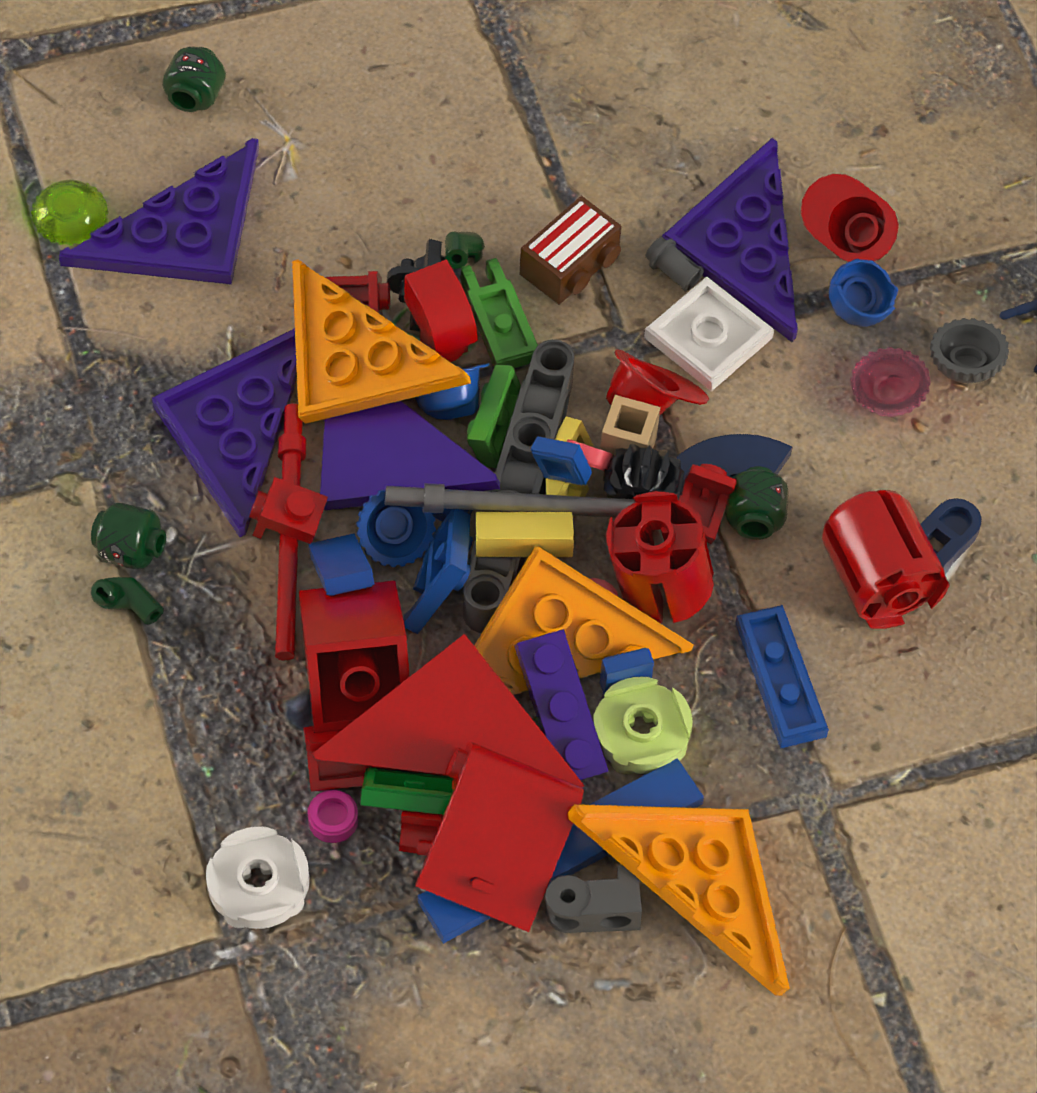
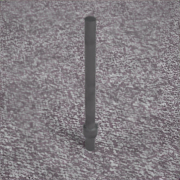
M425 483L424 488L386 486L385 505L423 507V512L443 513V509L446 508L501 512H572L574 516L616 518L623 509L634 503L633 499L445 489L444 484Z

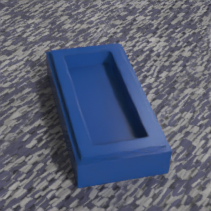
M355 533L308 544L312 563L327 595L332 596L375 585L372 568Z

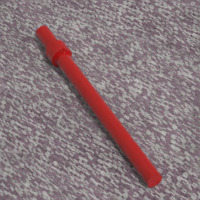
M292 403L284 407V432L278 440V458L282 461V480L300 486L301 462L306 458L307 440L302 435L303 421L298 416V404ZM280 533L275 658L289 661L294 659L298 540Z

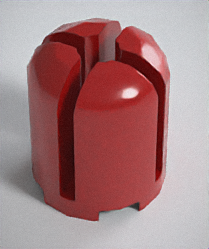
M868 491L853 496L839 505L825 522L822 531L824 547L858 616L866 620L869 628L887 629L903 625L905 622L902 615L916 610L926 602L932 609L946 595L950 584L945 576L944 568L909 501L896 491Z
M653 491L633 497L634 503L623 509L614 521L612 517L610 518L606 532L608 550L622 598L630 605L662 624L663 598L659 583H662L673 623L690 619L704 607L711 597L714 587L712 578L714 572L700 514L698 513L697 515L691 506L678 500L675 493ZM659 529H661V532H662V536H663V540H664L663 543H662V539H661V535H660Z

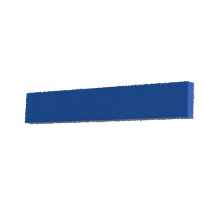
M676 758L672 762L655 769L589 805L697 808L703 805L704 796L681 762ZM573 823L549 885L556 878L572 875L608 856L609 853ZM428 891L418 895V904L443 944L492 918Z

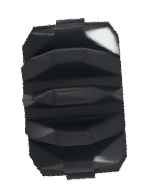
M630 444L628 449H616L613 457L610 459L608 470L605 469L603 481L605 483L603 490L607 493V498L634 500L633 497L636 495L660 491L675 493L679 500L680 495L683 494L685 483L681 461L675 457H669L667 450L657 451L652 449L651 445L647 448H640L635 444Z

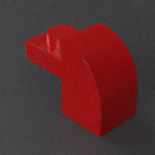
M443 260L405 275L404 301L420 328V341L449 362L457 360L463 353L468 352L470 344L478 341V334L468 298L448 260Z

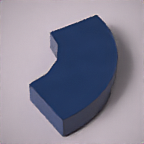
M730 434L701 441L680 453L676 458L681 461V469L684 471L683 480L693 464L698 466L701 464L718 466L727 472V476L731 478L755 466L766 467L778 475L791 456L792 446L759 435Z

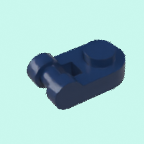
M954 498L944 501L921 523L929 541L935 538L944 545L939 552L935 549L934 551L944 568L945 574L952 564L974 543L981 528L982 517L979 510L973 503L965 499Z

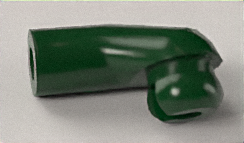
M450 232L445 238V260L447 259L450 266L454 269L464 267L467 264L468 258H474V264L479 262L483 256L482 250L485 248L482 237L475 232Z
M132 577L100 579L91 587V598L96 604L105 609H132L147 625L156 622L164 612L161 604L139 581Z

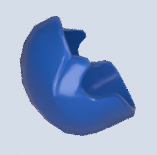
M854 259L840 266L834 273L829 286V300L835 314L847 324L859 327L876 325L896 309L894 303L898 294V288L891 282L888 273L874 261Z

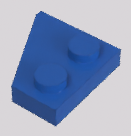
M452 509L433 534L434 539L429 543V549L425 551L423 563L413 590L422 595L403 616L406 629L418 634L453 589L459 591L466 583L471 571V566L467 564L468 552L473 542V537L469 535L470 514L460 509Z

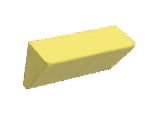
M476 512V557H529L535 546H539L554 557H573L574 529L572 512Z

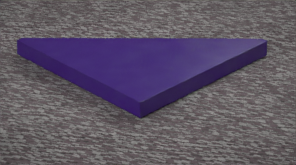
M251 138L245 142V147L227 158L225 156L217 158L195 171V176L176 188L173 186L168 187L144 201L142 208L122 219L119 216L90 233L91 238L72 249L66 247L61 250L59 254L60 266L232 285L259 152V140Z
M771 138L666 231L662 237L666 240L673 239L679 251L696 265L701 266L704 269L702 275L704 278L708 277L770 327L793 342L797 337L798 325L794 309L795 298L792 271L790 270L789 244L786 219L784 218L781 172L777 155L778 144L775 139Z
M295 328L152 397L154 409L239 537L247 533L251 521L249 515L257 493L261 491L284 421V407L289 404L297 381Z
M402 401L325 419L320 494L328 496L324 507L325 511L363 506L365 502L369 501L371 495H376L380 489L385 490L386 486L424 488L425 483L444 484L445 489L488 491L500 489V482L495 473Z

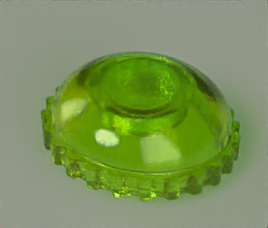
M61 180L49 185L41 191L39 196H36V202L32 204V221L37 232L41 233L44 239L48 238L50 242H58L59 245L68 244L71 246L74 243L81 244L83 241L91 238L90 233L104 226V223L108 221L107 215L109 212L103 194L98 192L96 187H92L89 183L79 180Z

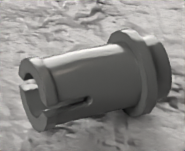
M659 237L652 243L645 255V258L650 261V268L653 270L659 268L681 286L685 292L697 284L704 272L701 266L696 265L676 248V242L673 239L666 240L664 237Z

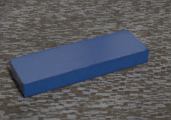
M783 605L737 615L735 624L780 749L826 738L829 729Z

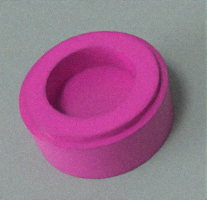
M328 790L315 796L308 807V824L313 835L327 843H338L351 837L358 826V808L354 799L347 793L339 790Z

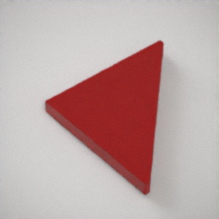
M465 634L312 753V756L317 761L446 776L455 750L458 747L465 750L469 743L473 742L579 787L585 786Z

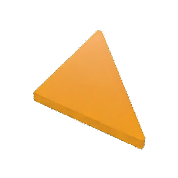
M299 259L292 261L298 416L305 424L471 383L470 376L463 369L455 366L436 351L395 326L390 320L369 306L364 305L324 276L313 271Z
M539 546L534 547L474 645L513 695L528 690L514 645L562 629L565 631L579 679L600 673L602 659L646 647L650 649L652 658L657 659L677 653L689 652L694 644Z
M575 804L569 810L568 817L571 822L775 996H782L790 989L749 809Z

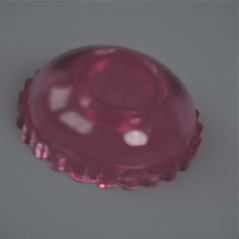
M892 347L887 349L879 348L876 352L871 351L867 356L861 357V361L855 364V369L852 370V377L850 379L856 401L861 403L862 407L868 409L871 413L885 417L901 416L912 412L916 407H920V403L926 400V394H929V386L931 385L929 370L925 368V362L919 360L918 355H912L909 350L903 351L902 348L893 349Z

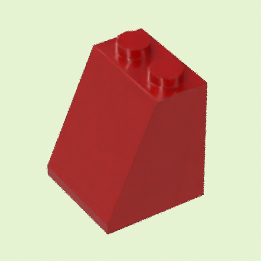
M395 580L374 582L375 585H372V587L332 596L327 595L324 588L299 590L314 733L343 730L410 677L407 637Z

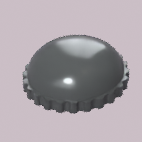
M975 318L955 319L951 323H945L943 327H939L937 333L933 334L930 344V357L933 358V364L937 365L938 370L948 378L966 384L979 383L994 377L997 372L1002 371V366L1006 365L1008 359L1009 343L1006 341V336L1001 334V330L996 329L991 323L987 324L986 321H978Z

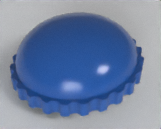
M380 489L376 495L369 497V501L363 504V510L358 514L359 521L356 522L358 527L356 534L360 538L359 544L364 547V552L367 555H371L372 560L375 562L379 561L383 566L389 564L391 567H396V565L403 567L406 563H414L416 558H421L423 552L429 549V543L434 539L433 532L436 531L434 526L436 519L431 512H423V507L385 505V490Z

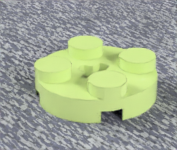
M632 677L615 683L605 692L604 698L596 707L593 723L603 755L610 761L614 770L622 774H631L633 772L648 774L676 758L680 761L685 756L692 731V713L683 695L673 687L671 692L666 687L657 685L658 680ZM642 716L646 723L654 722L656 726L650 729V733L641 734L635 732L631 727L634 726L636 717Z

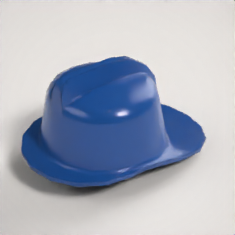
M489 363L461 368L470 376V384L417 396L415 399L418 406L427 415L442 420L475 414L479 407V369L489 366Z

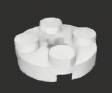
M249 827L228 835L220 843L221 848L214 854L213 859L210 858L208 862L206 882L213 906L224 916L225 921L230 926L251 929L269 928L288 920L302 910L304 898L309 889V868L302 848L293 839H291V843L286 837L278 835L277 830L268 827ZM261 868V872L264 875L272 874V878L267 880L262 887L246 884L244 880L251 877V869Z

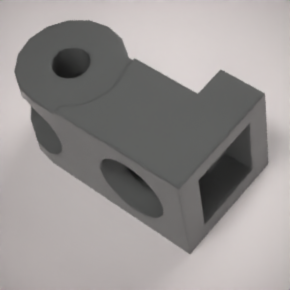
M623 865L617 866V879L583 881L576 876L565 875L553 880L546 890V917L550 925L560 932L584 933L641 930L642 908L639 879Z

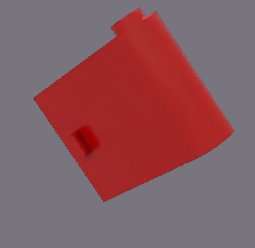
M470 742L465 750L458 747L449 763L446 776L453 778L452 789L454 791L415 886L529 932L573 826V822L569 820L568 812L575 804L581 805L584 789Z

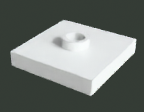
M705 277L646 327L644 338L708 390L713 391L773 338L774 329L715 282Z

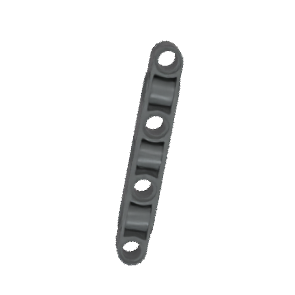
M547 340L536 347L526 379L522 382L495 472L500 482V489L490 490V492L544 495L546 478H544L530 450L532 446L524 444L534 443L537 436L555 440L558 430L566 417L573 384L575 355L567 343L560 340ZM484 511V512H501V511ZM475 539L469 563L471 571L464 585L463 618L471 630L478 633L483 632L523 567L526 557H476ZM480 600H489L494 602V604L489 606H482L477 604L476 602Z

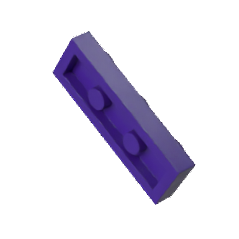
M564 629L516 643L514 647L540 730L580 780L608 772L609 770Z

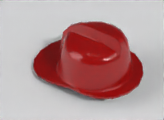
M830 174L819 178L808 187L802 199L801 216L806 229L815 239L847 262L854 259L874 262L880 260L891 250L897 239L899 223L896 212L884 199L862 182L847 174Z
M615 350L614 353L620 360V363L606 395L610 405H612L614 396L618 395L660 407L659 415H661L678 399L698 405L707 404L709 401L707 393L689 379L663 367L638 360L622 350Z

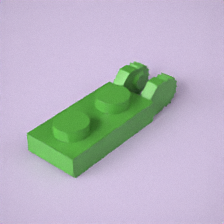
M498 259L486 260L485 271L491 285L484 287L479 286L476 275L470 265L462 267L460 275L461 284L493 366L495 367V364L509 365L516 368L530 364L538 344L511 280L506 279Z

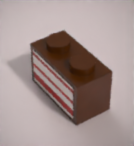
M581 195L521 247L519 275L560 305L571 294L577 295L583 291L589 283L591 276L600 268H608L616 261L621 251L620 236L622 226Z

